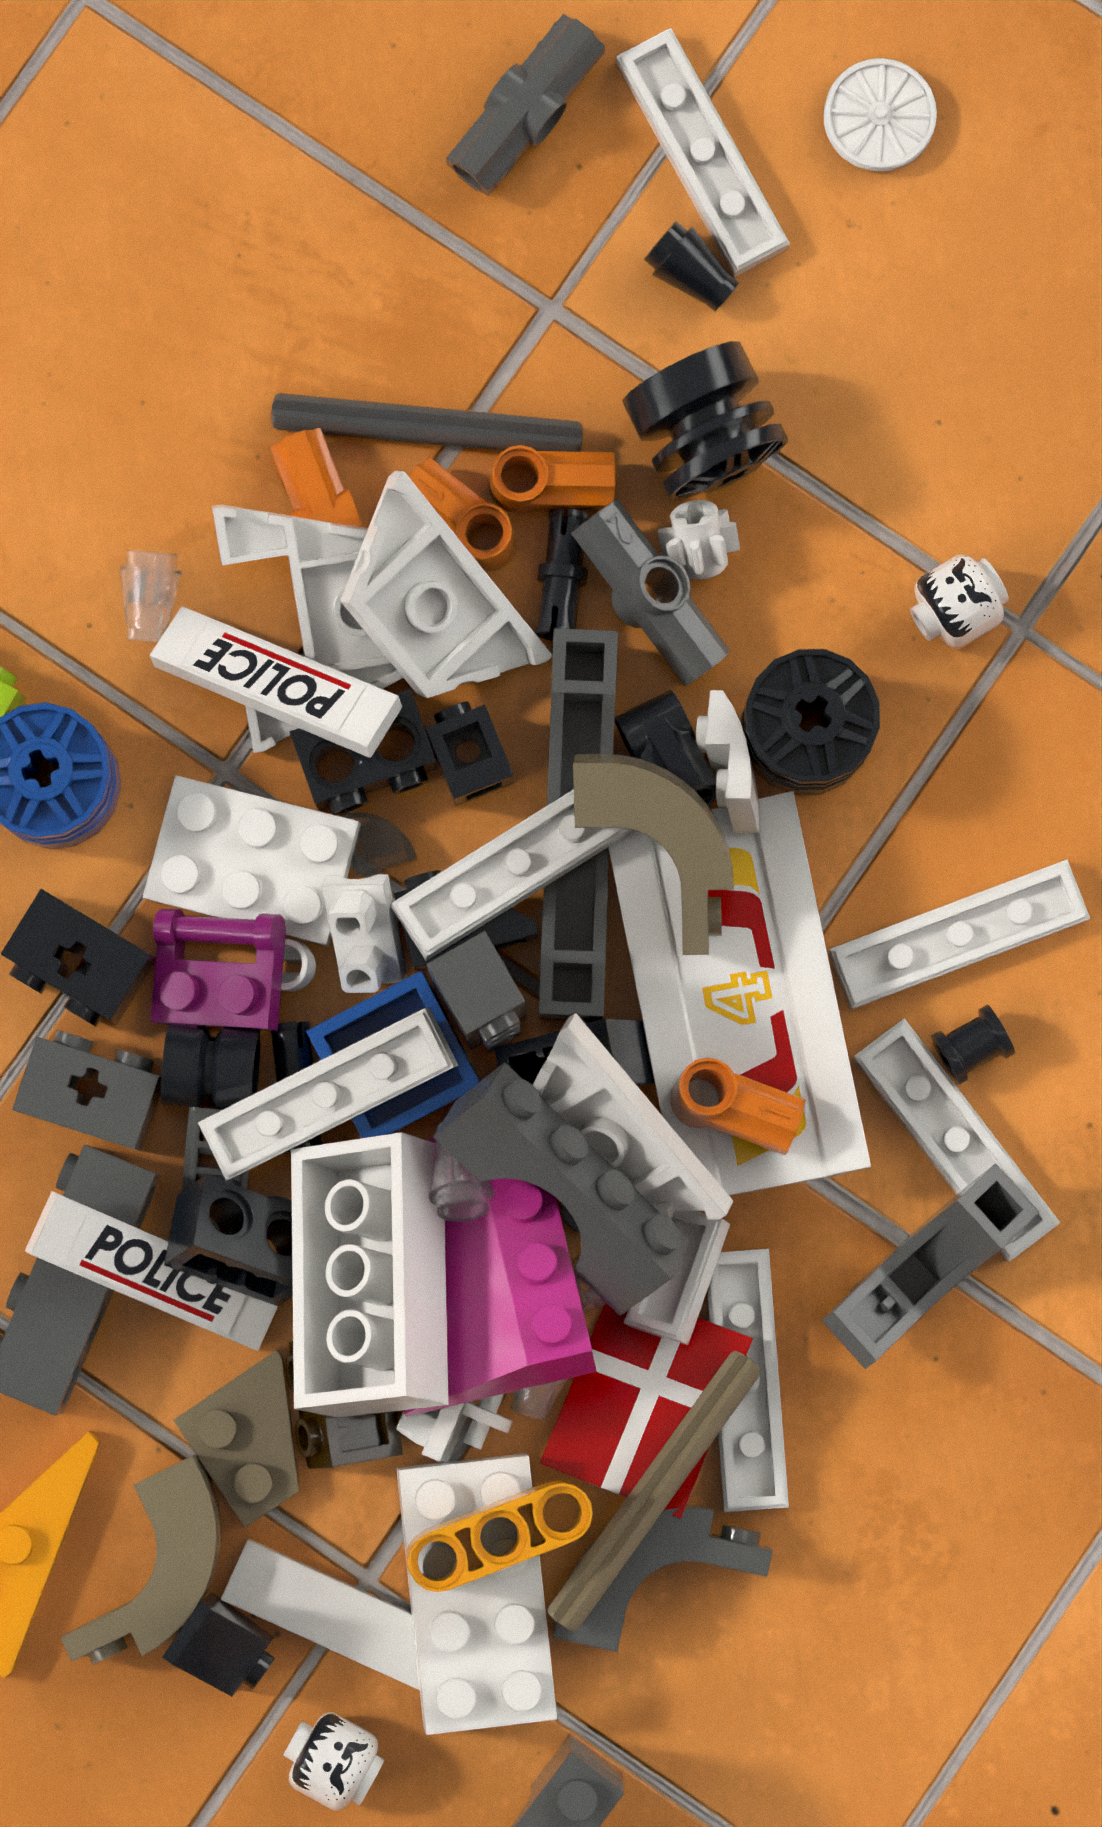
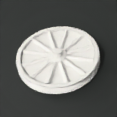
M885 58L861 61L842 72L832 84L824 106L826 134L837 153L856 167L877 172L895 170L914 161L929 144L937 118L935 98L925 79L910 66Z

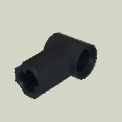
M668 690L615 717L616 727L631 757L651 762L673 773L693 788L710 808L712 802L716 799V778L708 766L705 757L702 756L695 744L696 737L692 726L672 690Z

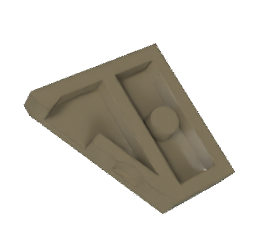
M279 1350L274 1351L173 1420L245 1528L300 1491L297 1460L295 1458L292 1438L291 1413L288 1406L284 1374V1358Z

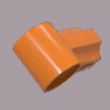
M321 428L293 433L270 446L274 457V464L294 509L289 511L291 516L363 527L349 489L345 491L343 489Z
M523 445L509 447L502 451L493 463L489 482L491 496L498 506L514 513L526 512L532 508L602 509L614 500V452L536 451L532 447ZM517 465L526 467L534 475L536 485L525 493L512 492L502 482L501 474L504 470Z
M428 457L423 463L415 467L408 477L483 570L495 571L507 565L512 560L517 545V539L507 514L494 504L487 503L431 457ZM492 524L502 529V539L493 549L487 551L477 550L470 545V537L479 526Z
M713 1058L698 1059L688 1065L671 1089L670 1096L673 1113L679 1121L689 1127H711L782 1155H786L789 1151L803 1116L806 1102L805 1099L733 1073L727 1064ZM699 1079L711 1083L719 1096L718 1105L705 1107L697 1104L690 1096L689 1082Z

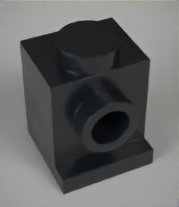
M467 701L450 706L434 715L437 724L427 727L426 733L455 806L514 783V774L485 705L472 709ZM464 742H473L481 750L479 758L473 763H463L456 756L457 748Z

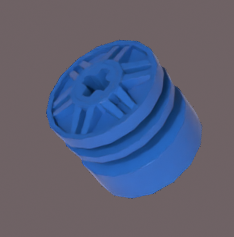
M47 702L19 706L0 717V824L25 843L47 849L77 846L98 834L115 812L121 790L118 761L97 729L74 710ZM45 758L53 767L60 768L51 773L52 784L47 787H43L36 779L29 778L38 772L37 762Z

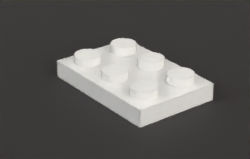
M175 775L142 898L151 902L217 918L256 919L261 913L281 914L285 920L286 936L329 947L332 936L327 918L322 883L326 875H338L347 879L362 824L359 821Z

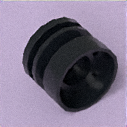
M730 341L709 347L664 368L632 389L622 400L641 442L660 440L670 436L673 440L663 447L652 459L656 472H668L677 469L663 482L671 501L682 500L703 492H713L729 486L757 470L764 461L779 452L788 443V437L781 424L762 426L774 415V409L770 401H758L742 406L738 403L759 383L758 377L741 343L738 341Z
M798 649L774 659L755 679L741 716V725L747 741L753 770L770 786L785 792L794 791V795H820L844 785L863 765L880 729V703L869 677L851 659L826 649ZM813 705L819 706L824 711L820 721L827 728L824 729L821 726L815 725L810 732L801 729L799 725L802 715L796 709L799 708L807 712Z

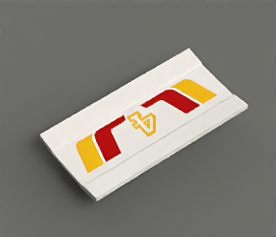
M794 791L758 799L759 833H733L728 809H711L724 832L729 846L733 865L734 890H708V897H721L722 936H709V955H683L681 883L677 868L667 851L654 839L636 830L608 847L661 1115L729 1196L871 1168ZM698 1059H718L727 1064L733 1073L805 1099L804 1113L787 1154L782 1155L711 1127H689L679 1121L672 1111L670 1096L671 1089L685 1068ZM699 1079L689 1082L690 1096L697 1104L705 1107L718 1105L719 1096L711 1083Z

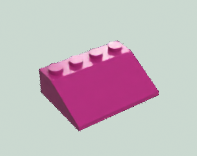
M434 1137L427 1140L441 1145ZM443 1147L448 1405L404 1410L405 1416L408 1417L597 1372L556 1197L537 1185L517 1179L501 1178L480 1182Z

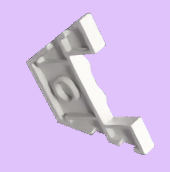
M222 504L212 506L222 566L284 555L288 556L304 657L381 689L403 678L340 602L368 528ZM245 705L253 753L263 752L275 746L276 742L290 735L289 731L298 729V727Z

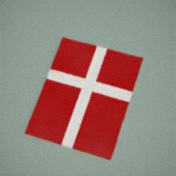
M605 1302L590 1338L597 1372L574 1377L539 1464L627 1498L729 1354L737 1351L747 1356L754 1338L697 1318L689 1344L685 1345L624 1324L628 1311L619 1316ZM710 1446L664 1510L679 1508L672 1516L682 1519Z

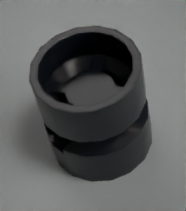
M169 1022L162 1062V1104L198 1107L204 1097H209L217 1109L224 1110L257 1093L261 1050L260 1030L223 1027L216 1037H211L206 1026Z

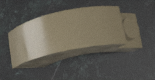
M614 754L575 755L573 761L575 828H628L646 834L658 842L672 858L680 878L683 955H709V936H722L721 897H708V890H734L733 865L729 846L714 813L687 783L668 770L651 762Z
M196 1454L134 1484L136 1492L151 1521L156 1537V1561L153 1572L146 1586L135 1599L61 1637L71 1661L88 1654L93 1665L128 1648L123 1636L129 1633L132 1634L141 1655L144 1656L173 1636L188 1621L204 1599L214 1578L219 1561L221 1517L215 1490L205 1467Z

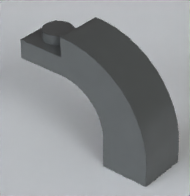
M995 1163L899 1244L850 1290V1293L821 1321L865 1369L868 1368L945 1294L977 1267L1002 1250L1039 1213L1038 1209Z
M687 1505L682 1519L672 1516L679 1508L663 1510L581 1627L573 1632L555 1621L553 1638L617 1652L629 1601L640 1583L654 1571L676 1562L696 1561L767 1576L772 1549L769 1546L759 1544L760 1532L745 1528L723 1525L721 1536L710 1534L714 1514L712 1507ZM593 1544L589 1546V1548L585 1551L582 1557L578 1560L570 1576L573 1574V1572L578 1567L580 1562L586 1556V1554L591 1549Z

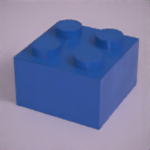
M422 971L306 1031L317 1054L323 1060L424 1008L430 1007L458 1066L352 1118L361 1138L393 1134L458 1100L481 1081L432 986Z

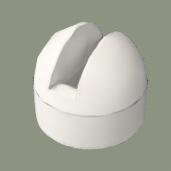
M285 939L284 962L302 963L300 973H283L281 987L283 991H298L305 988L314 979L316 971L315 956L301 942Z

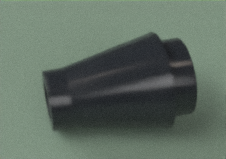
M677 221L671 225L644 258V261L655 269L652 273L653 276L705 303L714 312L718 310L739 284L738 281L729 275L692 226L689 230H686Z

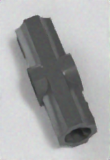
M563 14L553 24L546 36L539 41L522 65L514 64L500 78L484 104L486 110L447 156V165L474 190L489 196L498 187L500 181L511 171L530 144L533 147L539 145L552 131L567 107L568 102L566 100L605 53V45L598 40L592 30L579 20Z
M617 498L571 532L572 536L613 589L611 595L612 606L617 616L625 624L643 629L684 686L695 681L727 656L730 650L689 596L691 589L690 580L684 567L670 557L659 556ZM645 584L653 590L656 601L648 594Z

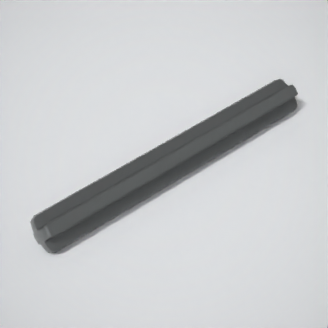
M285 393L275 395L271 411V421L273 427L277 430L299 432L321 428L322 434L497 451H504L509 447L517 445L532 447L536 451L581 452L583 426L578 421Z

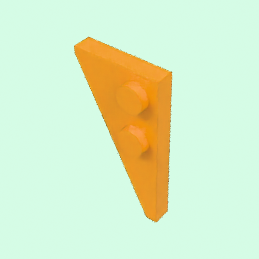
M92 1431L87 1432L0 1513V1676L3 1680L15 1670L21 1647L31 1621L36 1615L46 1582L53 1571L68 1532L69 1522L83 1486L86 1485L93 1467L94 1457L100 1443Z

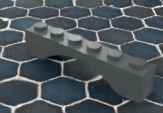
M554 628L547 806L574 789L573 761L575 755L613 754L618 631ZM608 847L544 887L539 1019L567 1020L568 1017L576 1013L582 1021L603 1020L609 872Z

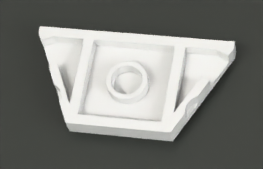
M395 470L386 481L340 602L418 696L433 697L455 690L461 684L471 681L479 683L501 676L500 673L527 664L538 665L547 662L553 656L408 475L404 471Z
M576 1013L568 1017L533 1084L540 1097L568 1124L576 1127L583 1134L586 1141L616 1170L626 1175L633 1187L662 1215L671 1219L674 1212L705 1211L707 1220H719L725 1217L733 1203L731 1197Z

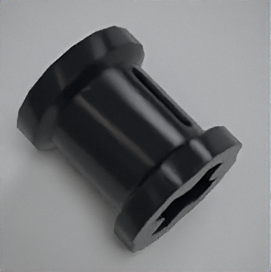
M988 1004L978 1009L977 1018L952 1032L944 1034L942 1031L931 1035L939 1057L958 1085L968 1080V1073L997 1056L1001 1055L1007 1059L1015 1054V1049L1005 1028Z

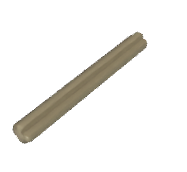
M737 1351L729 1354L548 1608L549 1615L563 1627L573 1632L581 1627L758 1379L760 1368L753 1360Z

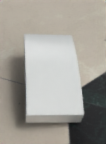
M710 690L708 716H698L697 747L701 754L708 755L711 771L716 778L717 805L719 808L728 809L733 833H759L758 791L741 722L724 691Z

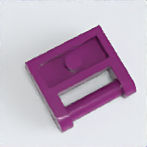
M159 909L153 923V935L157 949L150 1022L168 1025L170 1022L196 1024L206 1027H234L278 1031L286 926L283 916L281 914L261 913L256 919L185 916L180 909ZM185 941L255 945L257 949L256 963L184 960Z

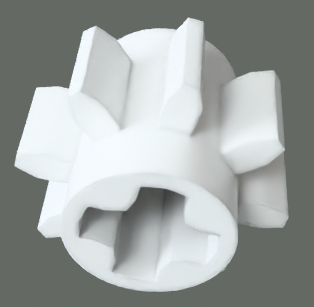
M693 500L677 506L670 515L672 527L658 529L662 556L676 560L684 567L690 579H708L720 574L729 565L727 552L740 550L736 522L729 521L727 509L718 510L717 506L710 501Z

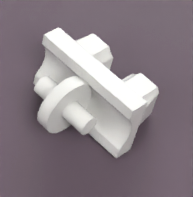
M377 874L362 879H346L338 875H326L322 883V890L342 990L347 993H375L380 989L382 983H398L404 980L407 970L397 923L399 919L391 908V903L396 900L392 897L388 874Z
M504 1394L481 1399L479 1405L474 1404L475 1401L408 1417L405 1416L403 1411L396 1430L416 1444L423 1446V1455L439 1462H449L468 1417L473 1420L463 1442L480 1450L490 1427L508 1433L513 1421L497 1414Z

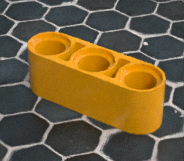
M556 1480L543 1483L418 1533L411 1540L405 1556L407 1569L415 1582L425 1590L434 1592L451 1590L574 1542L582 1537L591 1524L593 1515L591 1502L585 1492L570 1482ZM555 1494H570L577 1503V1518L566 1529L555 1530L549 1528L543 1519L544 1504ZM493 1518H508L516 1527L515 1543L504 1553L494 1554L486 1551L480 1539L482 1528L486 1522ZM431 1542H445L454 1550L455 1561L452 1569L443 1577L433 1578L426 1576L419 1570V1553L424 1546Z

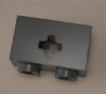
M56 1030L53 1041L36 1036L12 1110L142 1151L161 1094V1076L151 1073L154 1061L118 1049L114 1061L90 1054L93 1041L60 1030ZM94 1071H99L98 1082L108 1087L104 1099L92 1097L88 1106L83 1105L85 1095L75 1090L78 1079L90 1080Z

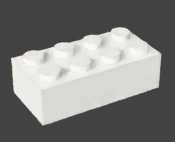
M401 1132L291 1149L294 1409L338 1418L448 1405L443 1146Z
M521 1453L397 1467L405 1556L411 1540L423 1530L531 1489L532 1480L529 1455ZM497 1517L489 1520L482 1528L480 1535L483 1548L494 1554L506 1552L515 1543L516 1527L508 1518ZM436 1541L427 1544L419 1553V1570L428 1577H443L450 1572L454 1565V1550L445 1542ZM540 1555L442 1592L425 1590L415 1582L407 1569L423 1728L426 1735L557 1720Z

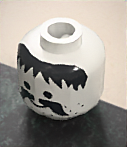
M959 554L917 580L915 596L918 604L910 609V613L918 629L928 641L939 637L944 644L951 648L959 649L996 628L1002 622L1004 617L1003 604L1009 601V596L999 575L985 558L976 562L968 555Z
M333 1712L321 1715L313 1727L301 1721L283 1754L284 1757L294 1762L289 1772L290 1785L295 1790L335 1811L343 1810L350 1802L358 1806L361 1805L385 1760L376 1755L378 1740L372 1733Z

